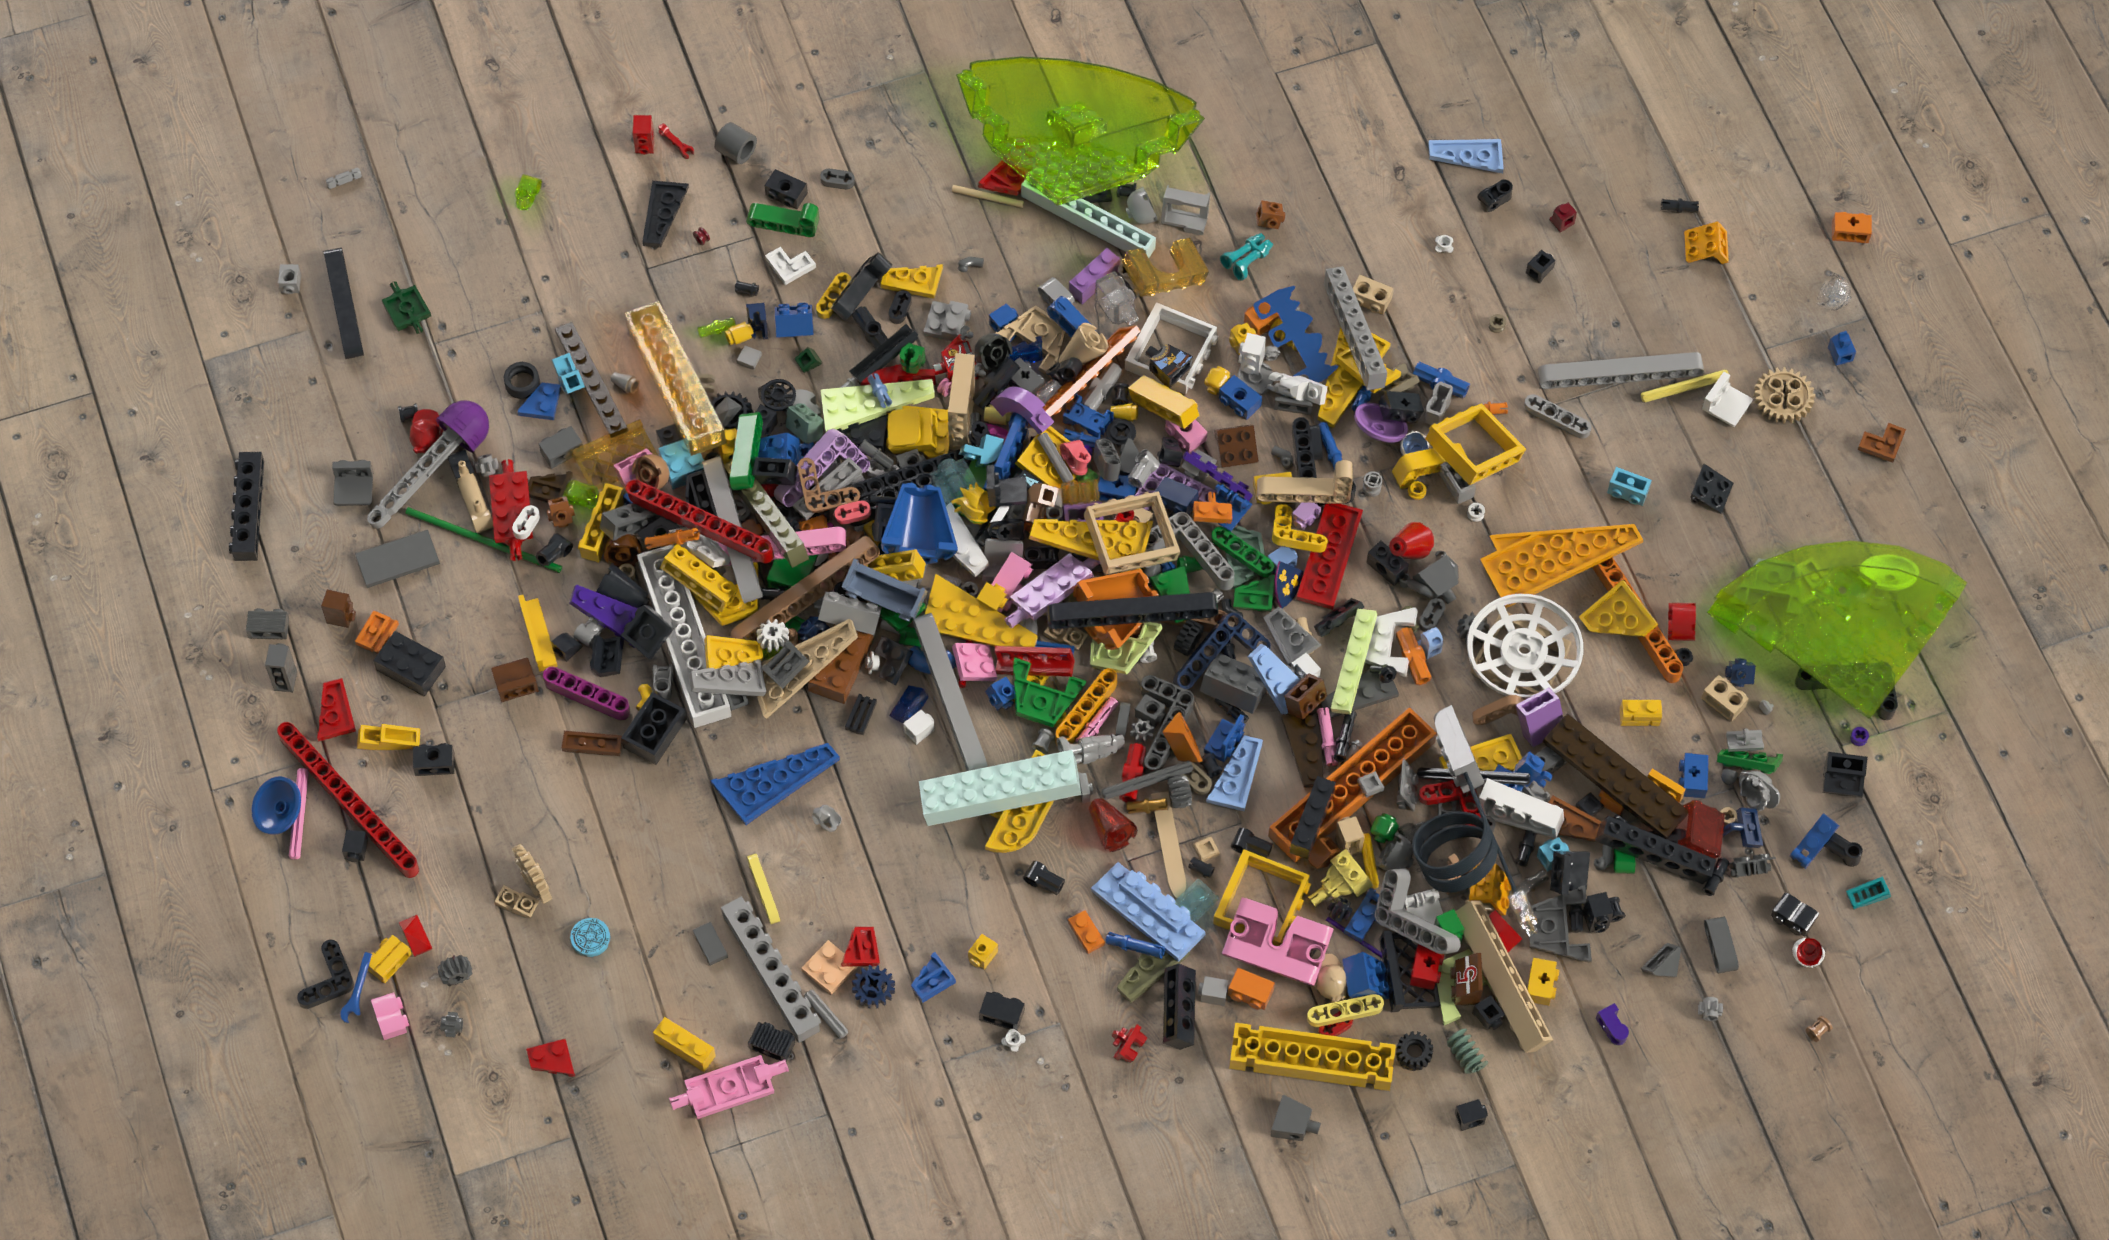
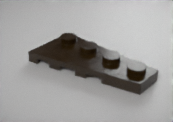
M1281 714V720L1291 745L1292 754L1295 757L1303 787L1311 788L1317 776L1323 778L1321 730L1318 714H1308L1304 719L1291 714Z

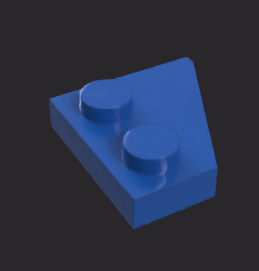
M542 382L518 409V416L554 420L561 385Z
M936 952L931 955V960L927 966L922 968L920 975L915 978L911 987L923 1003L955 984L956 979Z

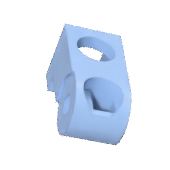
M1437 627L1421 633V640L1417 641L1418 645H1421L1424 650L1426 660L1442 651L1443 638Z

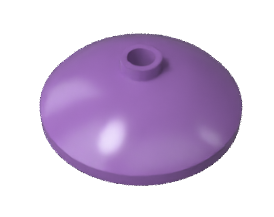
M1361 404L1354 413L1358 427L1366 435L1377 441L1386 443L1398 442L1403 440L1408 432L1406 422L1383 420L1379 404Z

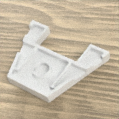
M1417 608L1377 616L1365 663L1377 666L1387 664L1388 666H1393L1399 675L1407 676L1408 658L1390 657L1395 626L1415 627Z

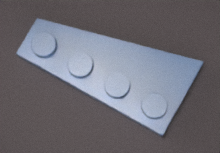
M1501 139L1429 140V160L1503 173Z
M1260 644L1247 657L1280 713L1287 714L1288 710L1284 695L1301 679L1269 648Z
M1243 736L1230 762L1226 765L1220 779H1218L1214 789L1209 794L1206 800L1207 803L1245 811L1263 744L1262 739Z

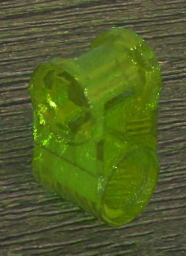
M526 174L522 175L519 185L515 190L516 206L518 209L528 210L531 208L537 194L540 192L542 179Z
M570 480L563 497H567L569 504L593 509L598 502L599 491L594 485Z

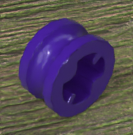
M1856 727L1851 733L1850 741L1855 746H1863L1867 743L1869 732L1863 727ZM1856 735H1863V738H1856Z

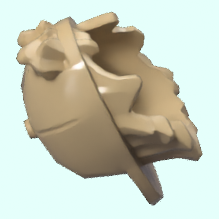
M1325 954V959L1320 967L1314 987L1325 998L1332 1000V1002H1339L1345 999V994L1348 990L1346 974L1335 955Z

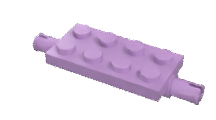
M1069 553L1010 596L1011 601L1017 606V610L1005 618L1006 624L1013 628L1024 619L1031 618L1035 621L1046 612L1048 605L1059 603L1073 593L1077 582L1093 578L1094 575L1091 570L1101 564L1100 561L1088 558L1084 562H1080Z

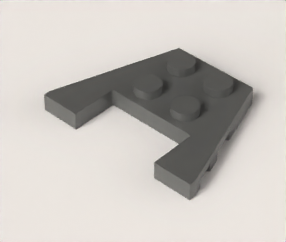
M1585 885L1570 891L1568 895H1560L1527 907V913L1535 929L1532 931L1531 927H1528L1530 948L1587 963L1592 962L1590 943L1570 945L1568 937L1566 906L1585 905Z

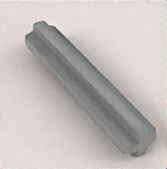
M1047 433L1039 435L1038 440L1063 483L1071 482L1074 478Z
M809 990L805 997L808 998L811 1006L840 1039L844 1038L848 1034L846 1027L815 991Z

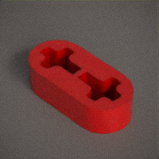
M1341 1011L1335 1013L1332 1016L1339 1017L1341 1015ZM1348 1020L1347 1023L1341 1022L1340 1024L1334 1023L1320 1026L1319 1034L1339 1036L1352 1027L1353 1020ZM1326 1027L1330 1029L1331 1027H1333L1331 1030V1034H1329V1032L1324 1033V1028Z

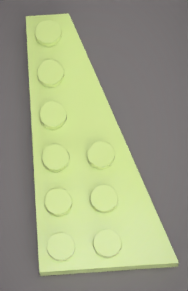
M928 379L885 383L887 393L892 400V404L889 407L884 402L886 408L881 407L878 398L873 395L871 385L821 389L825 432L830 429L837 430L839 428L844 430L848 428V425L870 421L887 415L886 412L902 409V406L908 404L915 405L934 398L933 381Z

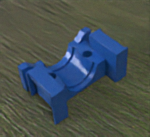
M1075 394V403L1070 410L1067 409V413L1063 414V423L1073 426L1074 424H1079L1093 437L1100 438V434L1104 436L1108 425L1113 421L1114 412L1107 409L1103 415L1081 404L1082 396Z

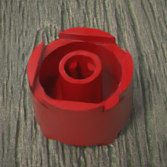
M1669 603L1668 640L1695 641L1696 603Z

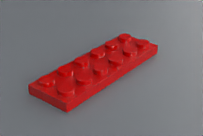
M1325 503L1316 534L1327 538L1326 550L1324 552H1310L1296 600L1334 609L1363 509L1338 503Z

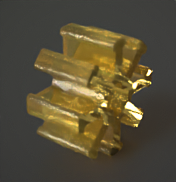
M1097 479L1072 480L1067 483H1061L1063 504L1071 503V505H1076L1080 502L1086 504L1090 503V501H1098L1100 498Z

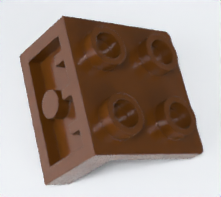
M1254 425L1214 430L1215 437L1218 439L1221 467L1258 463Z
M526 657L491 668L501 703L539 692L529 658Z

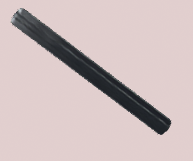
M1420 767L1417 770L1419 779L1454 781L1449 769ZM1480 771L1484 782H1486L1487 778L1503 784L1528 785L1531 781L1529 773Z

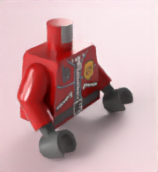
M963 326L960 329V334L941 352V363L932 365L933 369H935V375L945 373L949 382H952L955 354L973 355L968 340L966 341V338L971 339L974 335L971 331L967 333L970 327ZM975 362V380L978 379V376H986V372L982 370L984 367L981 363L976 364Z

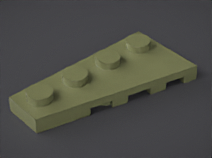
M1166 951L1162 959L1141 954L1138 962L1129 970L1117 986V991L1130 1003L1134 1002L1165 976V968L1180 964L1190 955V951L1179 962Z

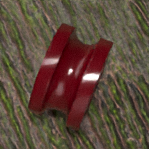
M699 227L698 231L693 232L695 240L703 246L705 241H710V236L704 228Z

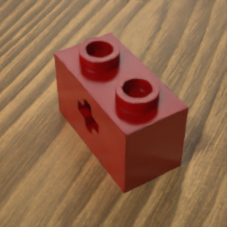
M633 115L635 153L643 155L654 154L655 135L652 115Z
M1418 944L1410 985L1433 990L1435 983L1439 984L1441 972L1438 971V967L1443 964L1444 954H1438Z

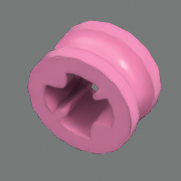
M944 378L938 385L937 392H942V395L947 397L951 392L952 382Z

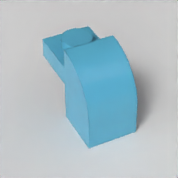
M570 353L551 360L565 394L585 387Z
M986 434L981 438L980 447L964 444L960 448L959 455H963L967 460L974 461L977 459L975 467H985L999 457L1004 439Z

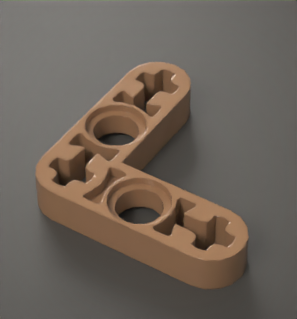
M803 458L799 461L798 473L805 506L809 512L817 513L832 510L841 505L859 501L860 493L855 487L821 493L813 460ZM804 462L812 466L809 468V474H814V476H808L803 479L802 476H806L805 469H801ZM808 480L815 482L816 487L813 490L805 488V483ZM850 491L857 495L853 501L850 498H845V503H841L839 493H843V497L848 496ZM830 495H835L838 497V503L831 505L828 503L827 498ZM824 496L826 507H822L823 503L817 504V508H813L812 505L809 506L812 499L819 502L822 501L821 497Z
M1517 695L1505 696L1473 711V723L1484 725L1510 713L1518 716L1516 705L1526 699Z

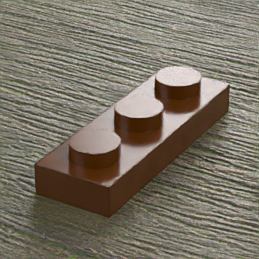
M564 730L561 748L565 752L620 756L622 735Z

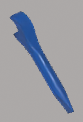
M364 953L353 993L341 1010V1018L346 1023H349L348 1016L351 1012L358 1016L361 1014L359 1005L360 994L370 964L371 953Z

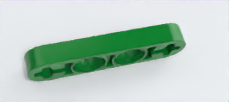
M1216 527L1213 529L1211 540L1217 547L1263 578L1273 574L1274 563L1271 559L1226 528ZM1221 534H1223V538H1217V535L1220 536ZM1237 543L1241 548L1235 551L1230 548V545ZM1253 554L1256 558L1253 561H1248L1245 556ZM1262 566H1263V567L1269 566V570H1268V569L1262 570Z

